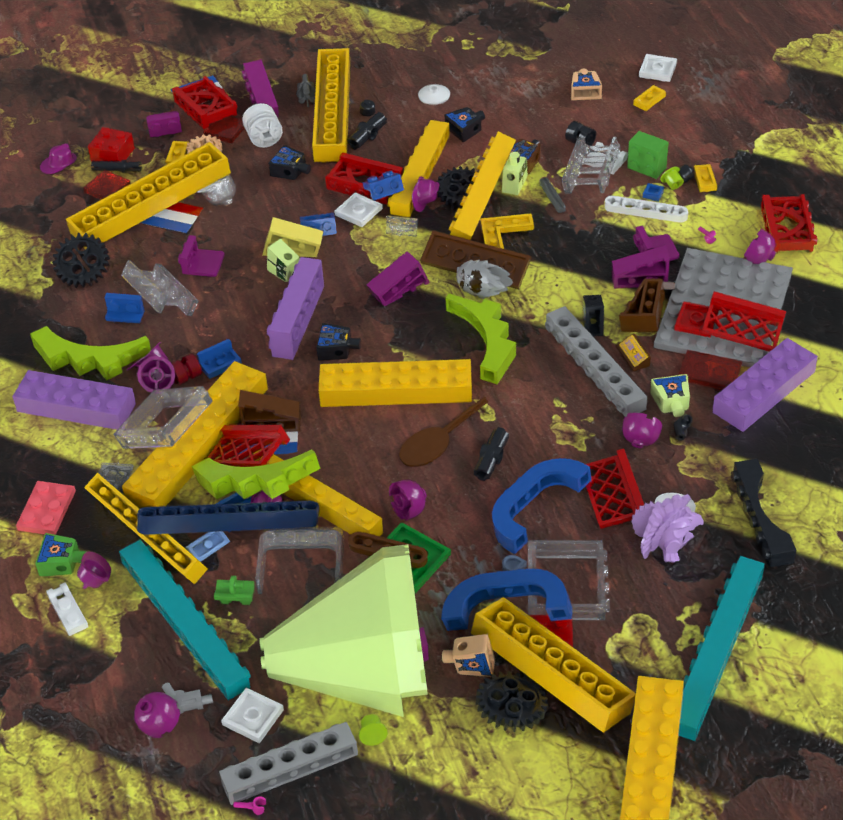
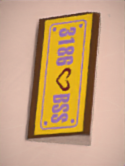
M634 333L617 345V349L632 371L650 366L651 357Z

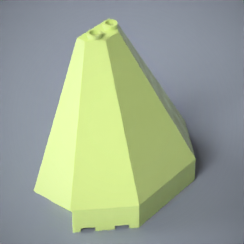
M408 544L382 547L266 634L264 638H260L261 651H264L265 655L261 656L262 670H267L268 677L404 717L402 698L428 695Z

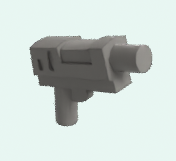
M165 683L162 686L164 692L177 701L176 704L177 708L180 709V714L193 709L200 710L203 709V705L213 703L212 694L201 696L200 690L186 693L183 690L174 691L170 683Z

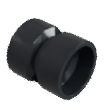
M573 121L566 130L565 138L567 141L577 144L584 149H589L596 139V130L578 121Z

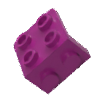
M177 111L148 115L146 117L150 137L182 132L180 117Z
M643 225L636 227V234L633 235V239L639 253L667 245L670 261L679 258V253L668 234L648 237Z
M189 235L187 241L183 244L182 254H179L178 263L181 264L182 274L215 277L219 272L225 255L223 251L198 249L196 236Z

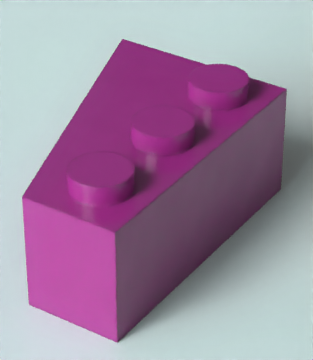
M407 251L367 284V287L372 296L383 306H386L403 297V293L409 290L413 292L417 286L423 283L427 285L430 282L420 262Z

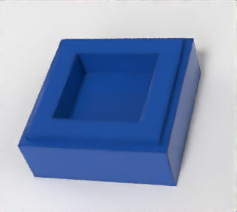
M648 183L642 198L659 202L664 192V187Z

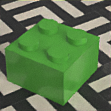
M638 131L629 141L627 168L657 179L667 168L668 141Z

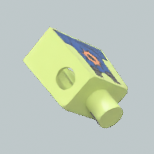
M687 374L651 379L650 393L661 412H673L675 417L683 416L684 410L689 409L690 401Z

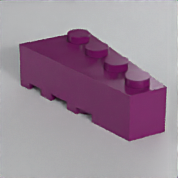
M262 59L243 63L244 70L241 73L243 80H245V86L251 103L253 105L267 104L272 107L276 116L279 117L278 105Z

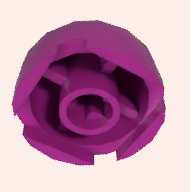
M760 229L757 233L758 238L752 240L743 258L753 262V264H760L768 260L772 261L777 253L774 251L776 243L773 236L767 231Z
M152 356L144 360L137 372L138 381L146 391L155 394L169 390L174 384L176 377L172 363L160 356Z
M628 413L624 417L622 424L623 435L635 448L652 445L658 440L662 430L660 420L655 417L652 420L646 418L647 414Z
M409 479L400 480L390 485L389 496L393 495L394 501L391 502L395 514L401 520L405 519V521L419 516L425 507L427 497L425 490L418 483Z
M151 692L144 695L138 701L134 710V719L138 728L152 738H161L165 732L170 733L178 723L180 709L177 708L176 704L177 701L163 692Z

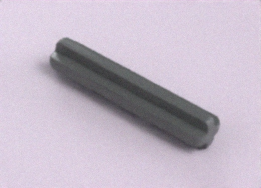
M546 177L541 178L540 186L557 212H565L566 206L549 179Z

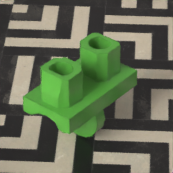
M231 575L230 580H217L214 600H220L221 604L240 601L242 605H250L255 582L237 580V576Z

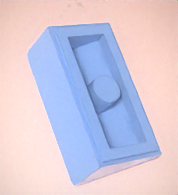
M223 531L207 532L186 546L185 549L201 562L230 541Z

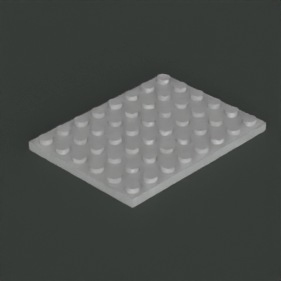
M687 248L675 281V290H672L654 341V348L752 367L769 351L715 336L709 338L675 331L674 326L682 303L685 301L709 306L715 291L782 310L793 268L767 262L753 264V262L739 257ZM730 315L734 321L741 319L738 315ZM726 317L719 320L723 326L730 323ZM748 320L752 327L759 324L756 320ZM744 322L737 325L741 331L748 329ZM715 323V326H714V330L719 328V327L716 325V323ZM766 325L770 331L776 330L777 326ZM733 327L726 329L728 334L734 335L737 333ZM762 327L755 330L759 336L766 334ZM751 332L744 335L746 339H755ZM769 337L763 339L765 344H772V340Z

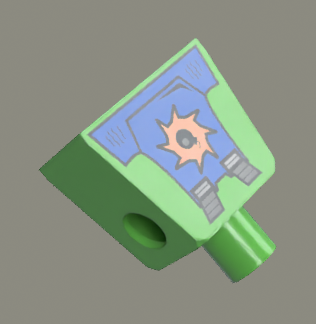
M45 533L35 563L39 576L72 574L76 563H81L82 557L87 551H79L77 542L73 538Z

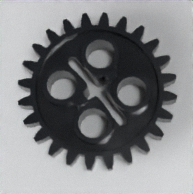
M460 166L458 170L453 167V171L447 169V173L442 172V176H439L438 181H436L439 183L437 197L441 198V202L446 201V206L451 204L452 209L455 206L461 209L463 206L460 203L464 196H468L466 191L469 184H474L471 180L474 176L475 168L469 170L468 166L465 169H462Z
M78 233L76 238L71 234V240L65 237V244L59 242L61 248H55L58 254H53L55 260L52 263L55 266L53 269L57 273L56 275L58 278H61L63 283L67 282L68 286L74 284L75 288L81 284L84 288L85 283L92 286L91 281L98 283L97 277L104 278L101 273H107L105 267L110 266L107 261L110 257L108 249L105 248L104 242L101 243L99 237L95 239L93 234L89 237L87 233L82 237ZM83 247H87L86 250L80 251ZM73 249H75L78 252L79 256L90 269L89 272H87L82 263L78 260V258L72 251ZM68 257H72L71 260L66 261ZM92 260H97L94 264H90ZM77 270H82L79 274H75Z
M510 671L505 676L502 672H499L498 677L491 674L490 679L484 678V683L479 684L475 705H478L477 711L482 712V718L488 717V724L496 723L495 728L502 725L504 726V731L508 727H511L513 732H516L517 727L525 731V726L533 729V724L539 725L540 719H544L548 707V698L545 697L546 691H541L542 686L535 685L534 680L528 681L527 675L522 678L519 672L515 676H512Z

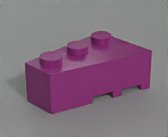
M667 245L612 261L611 275L614 289L636 288L640 286L644 279H663V282H668L670 258Z

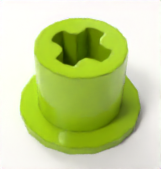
M679 167L668 169L660 178L661 182L667 183L671 190L679 188L684 182L678 173L680 171Z
M370 714L364 716L361 720V729L359 731L360 741L369 746L382 743L388 735L387 728L381 723L377 715Z

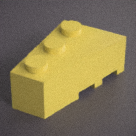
M273 217L262 256H267V247L281 239L299 257H317L323 231Z

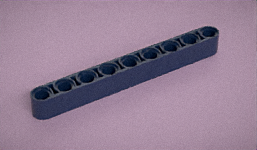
M315 501L144 507L138 510L137 531L141 534L149 535L315 527L318 524L319 504Z

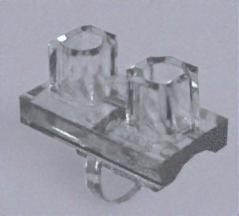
M396 216L386 217V234H393L398 237L402 235L417 236L418 219Z

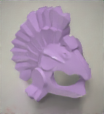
M677 494L671 499L666 498L662 503L657 501L654 504L650 501V504L645 503L638 510L635 509V515L632 516V524L635 534L643 537L640 548L644 559L648 557L650 551H654L659 546L663 550L665 562L674 563L680 560L677 553L678 550L694 537L689 531L694 530L698 525L704 524L702 516L691 512L690 508L686 506L691 500L689 494L682 497Z

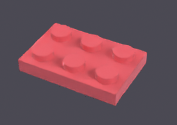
M37 481L16 524L17 530L56 535L76 492L75 486Z

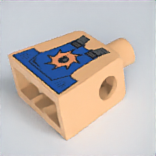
M583 68L579 72L573 73L571 100L602 99V84L595 71H588Z
M488 634L456 638L453 650H443L442 652L443 663H455L457 673L486 677H491V674H494L495 656Z

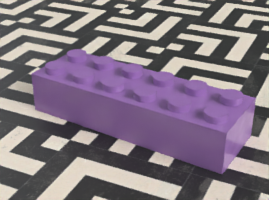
M301 257L298 264H295L293 276H290L289 285L284 289L282 300H279L278 310L274 312L272 323L267 328V335L270 338L269 349H271L272 357L293 360L324 288L322 261L319 259Z
M786 338L714 396L713 413L744 432L815 372L818 356Z
M31 370L26 372L12 396L17 412L121 431L136 405L132 388Z

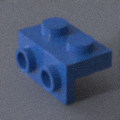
M392 171L385 172L383 176L378 178L377 176L369 177L366 182H363V187L365 190L370 191L372 200L404 190L400 174L393 173Z
M230 339L197 353L201 369L209 379L224 373L234 361L242 364L241 358L232 349Z

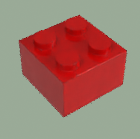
M102 127L88 145L91 162L127 160L135 149L132 133Z

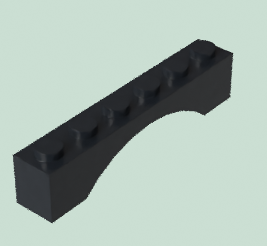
M758 458L734 462L731 479L733 483L736 482L737 494L739 498L742 497L745 513L749 514V523L751 528L755 529L757 543L762 546L764 560L768 561L770 567L793 564L796 548L790 534L776 526L766 516L760 505L758 493L762 487L764 472Z

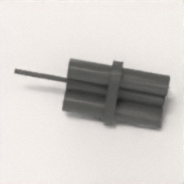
M303 74L302 82L297 84L296 95L299 103L302 104L307 100V107H309L308 100L312 103L315 102L316 89L314 83L308 80V75Z

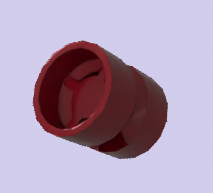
M192 353L182 357L181 361L171 362L175 369L176 377L174 383L177 386L187 382L188 378L194 379L202 375L201 366Z

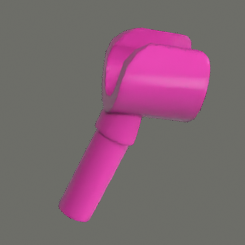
M701 226L698 228L700 232L705 234L704 239L708 244L716 241V238H714L716 232L714 230L709 232Z
M260 796L249 803L234 802V808L252 809L257 815H261L264 812V807L257 805H266V799Z

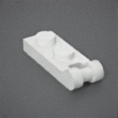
M66 582L60 584V587L54 590L52 588L46 590L47 596L69 636L88 628V623ZM61 595H64V596H65V597H62V598H60V599H57L58 596H61Z

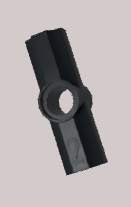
M378 112L367 122H360L357 126V131L347 139L350 147L357 150L368 139L374 140L378 130L387 123V118L383 113Z
M498 427L493 429L487 444L483 443L479 460L474 468V475L479 480L485 481L490 479L496 464L499 465L502 461L504 447L509 439V433L504 428Z

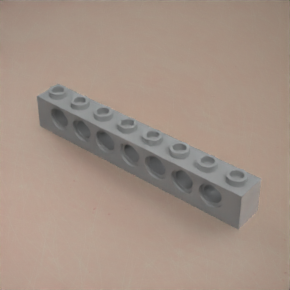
M566 306L546 314L545 327L547 331L554 335L556 341L561 343L566 352L575 359L576 364L584 369L586 375L592 378L596 386L605 393L609 401L615 404L620 413L622 412L626 417L628 413H640L646 410L647 396Z

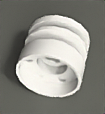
M260 103L249 107L245 111L242 118L243 125L254 145L265 148L278 142L283 133L282 126L271 106Z

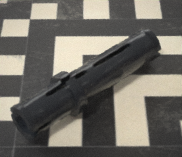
M127 160L92 161L91 166L94 167L91 169L92 171H122V173L127 171L141 172L142 166L139 165H142L141 161L128 162Z

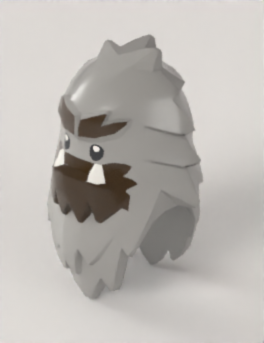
M469 260L460 267H457L456 280L462 290L482 299L507 291L508 288L506 287L513 283L512 279L508 277L510 275L509 272L497 265L488 263L487 260Z

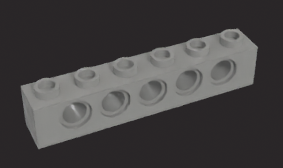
M347 722L335 724L321 732L312 733L303 739L294 740L280 748L271 749L257 757H250L239 764L230 765L219 771L230 805L358 755L357 742Z

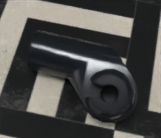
M688 414L680 417L673 424L675 437L678 441L685 439L684 431L693 421L692 417Z

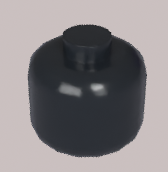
M364 100L359 105L360 114L363 116H372L376 112L375 103L372 100Z
M685 164L679 167L680 171L678 173L684 180L683 183L693 179L694 170L691 166L689 167Z

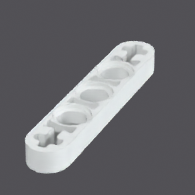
M608 196L605 199V209L609 212L681 223L688 219V209L684 206L619 196Z

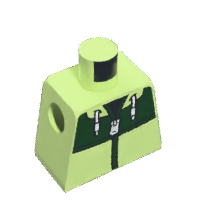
M518 152L510 153L503 168L502 193L519 195L528 176L527 159L521 157Z
M279 239L267 247V270L283 281L288 282L290 276H293L295 264H298L300 258L283 240Z

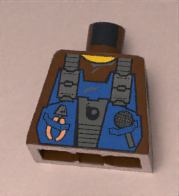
M519 139L515 142L510 153L518 152L521 157L527 159L528 175L540 160V143L536 139L531 142Z

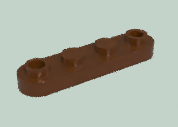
M355 532L348 539L351 551L367 556H372L382 547L407 544L364 532ZM408 544L411 567L421 568L425 566L428 562L427 551L422 547Z

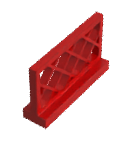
M714 291L702 333L770 352L777 346L786 311ZM712 308L722 311L723 314L715 316ZM730 315H738L741 319L734 321ZM724 317H726L727 320L730 322L725 326H723L719 321ZM748 320H756L759 324L752 327ZM715 322L719 328L714 330L707 328V326ZM744 322L748 329L741 331L737 325ZM766 325L777 326V329L770 331ZM733 327L737 333L734 335L728 334L726 329ZM762 327L766 334L759 336L755 330ZM751 332L755 339H746L744 335ZM769 337L773 342V346L765 344L763 339Z
M224 425L220 430L223 437L207 458H211L220 464L234 467L262 466L267 464L279 445H287L290 438L281 425Z
M624 449L617 450V455L586 464L590 467V470L594 469L597 471L594 476H591V481L586 485V489L600 529L631 521L633 519L632 516L635 515V509L638 510L640 506H644ZM609 464H616L613 471L605 469ZM601 473L609 475L606 481L598 479ZM614 477L621 480L618 486L610 483ZM594 483L602 485L599 491L591 489ZM607 487L614 490L611 496L603 493ZM619 492L627 495L623 501L615 498ZM599 498L608 500L604 506L596 504ZM612 502L620 505L616 511L608 508ZM626 507L632 509L633 513L624 515L621 511ZM604 513L613 515L609 520H601Z

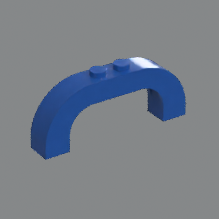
M551 459L536 464L519 477L510 488L503 492L493 507L492 520L494 532L501 546L516 554L528 542L526 528L513 521V518L542 490L549 486L564 485L580 492L591 481L590 467L572 459Z
M542 569L497 571L475 575L457 585L444 602L441 619L447 631L468 629L471 611L476 605L485 600L538 595L546 598L545 609L551 621L572 619V604L563 582L549 571Z

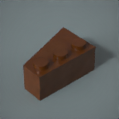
M644 279L634 293L635 296L632 301L627 303V308L619 315L621 332H658L665 297L663 279Z
M240 390L238 407L241 425H281L285 432H300L301 410L299 401Z

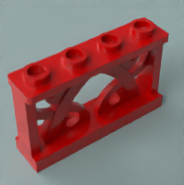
M206 76L202 80L187 86L172 88L174 102L203 129L208 128L210 123L231 115H237L235 100H232L227 93H224L220 87L216 86ZM199 98L213 99L210 106L205 104L197 105Z
M342 152L337 164L325 176L326 188L348 195L358 193L372 199L370 191L365 190L363 183L357 182L354 177L365 175L369 177L377 176L378 178L388 171L402 176L403 167ZM391 195L374 201L387 204Z
M804 194L792 197L762 195L761 212L765 231L775 239L776 246L774 251L777 252L776 254H778V251L809 250V252H813L814 245H817L814 223H811L812 214L808 212L809 202L805 199ZM786 216L796 221L798 225L789 231L787 227L776 223L783 221Z

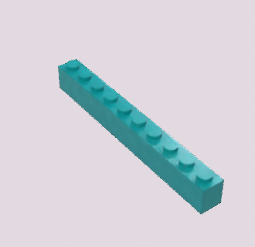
M140 539L120 550L119 553L124 567L226 699L229 701L242 693L245 688H251L249 682L251 675L245 666L241 667L239 659L234 652H229L223 638L219 639L213 625L206 623V618L202 611L195 609L193 600L185 596V592L180 584L176 585L171 572L164 570L162 561L154 557L151 547L149 545L145 546Z
M740 556L738 562L732 565L730 571L731 579H726L723 589L725 593L719 595L717 606L719 607L712 612L710 618L712 624L711 626H706L703 635L705 640L698 645L696 651L698 657L697 659H692L689 667L691 673L689 676L686 675L683 680L684 690L679 736L693 741L697 738L763 577L765 563Z

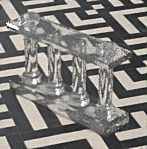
M616 137L612 138L610 146H588L584 138L577 139L561 180L565 194H571L576 185H599L600 193H604L606 186L609 185V177L617 155L620 154L621 150ZM607 152L606 156L585 157L588 153ZM584 163H603L602 167H582ZM580 174H599L598 178H577Z
M131 260L127 261L121 276L158 313H162L165 305L177 306L186 316L193 315L199 301L162 264H155L152 271L140 270Z

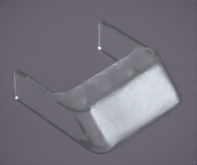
M338 527L268 529L263 532L259 538L255 577L258 594H262L266 551L271 549H332L336 552L335 583L340 580L343 569V530Z

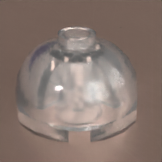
M230 174L225 176V179H220L206 189L207 192L202 193L212 205L219 206L224 204L227 206L233 202L232 197L236 193V184Z

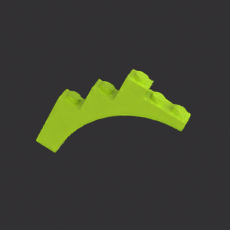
M448 293L446 296V311L468 321L476 328L485 342L487 350L484 360L480 365V379L498 385L516 357V342L507 340L509 336V323L500 320L501 304L487 299L479 303Z
M47 326L30 333L35 349L53 371L71 364L79 376L96 368L106 381L123 373L122 367L145 357L151 351L149 339L146 336L118 345L88 346L65 340L53 333Z
M311 449L296 457L262 466L234 467L220 464L211 458H207L193 465L192 468L197 482L215 499H219L233 491L238 493L243 499H246L261 490L273 499L287 492L289 485L319 470L320 466L316 453Z

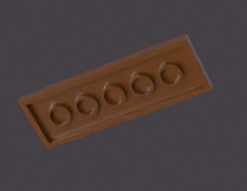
M432 230L420 262L424 265L457 273V267H460L469 260H487L488 263L497 265L509 272L510 275L508 277L512 279L513 283L508 287L519 290L530 264L531 256Z

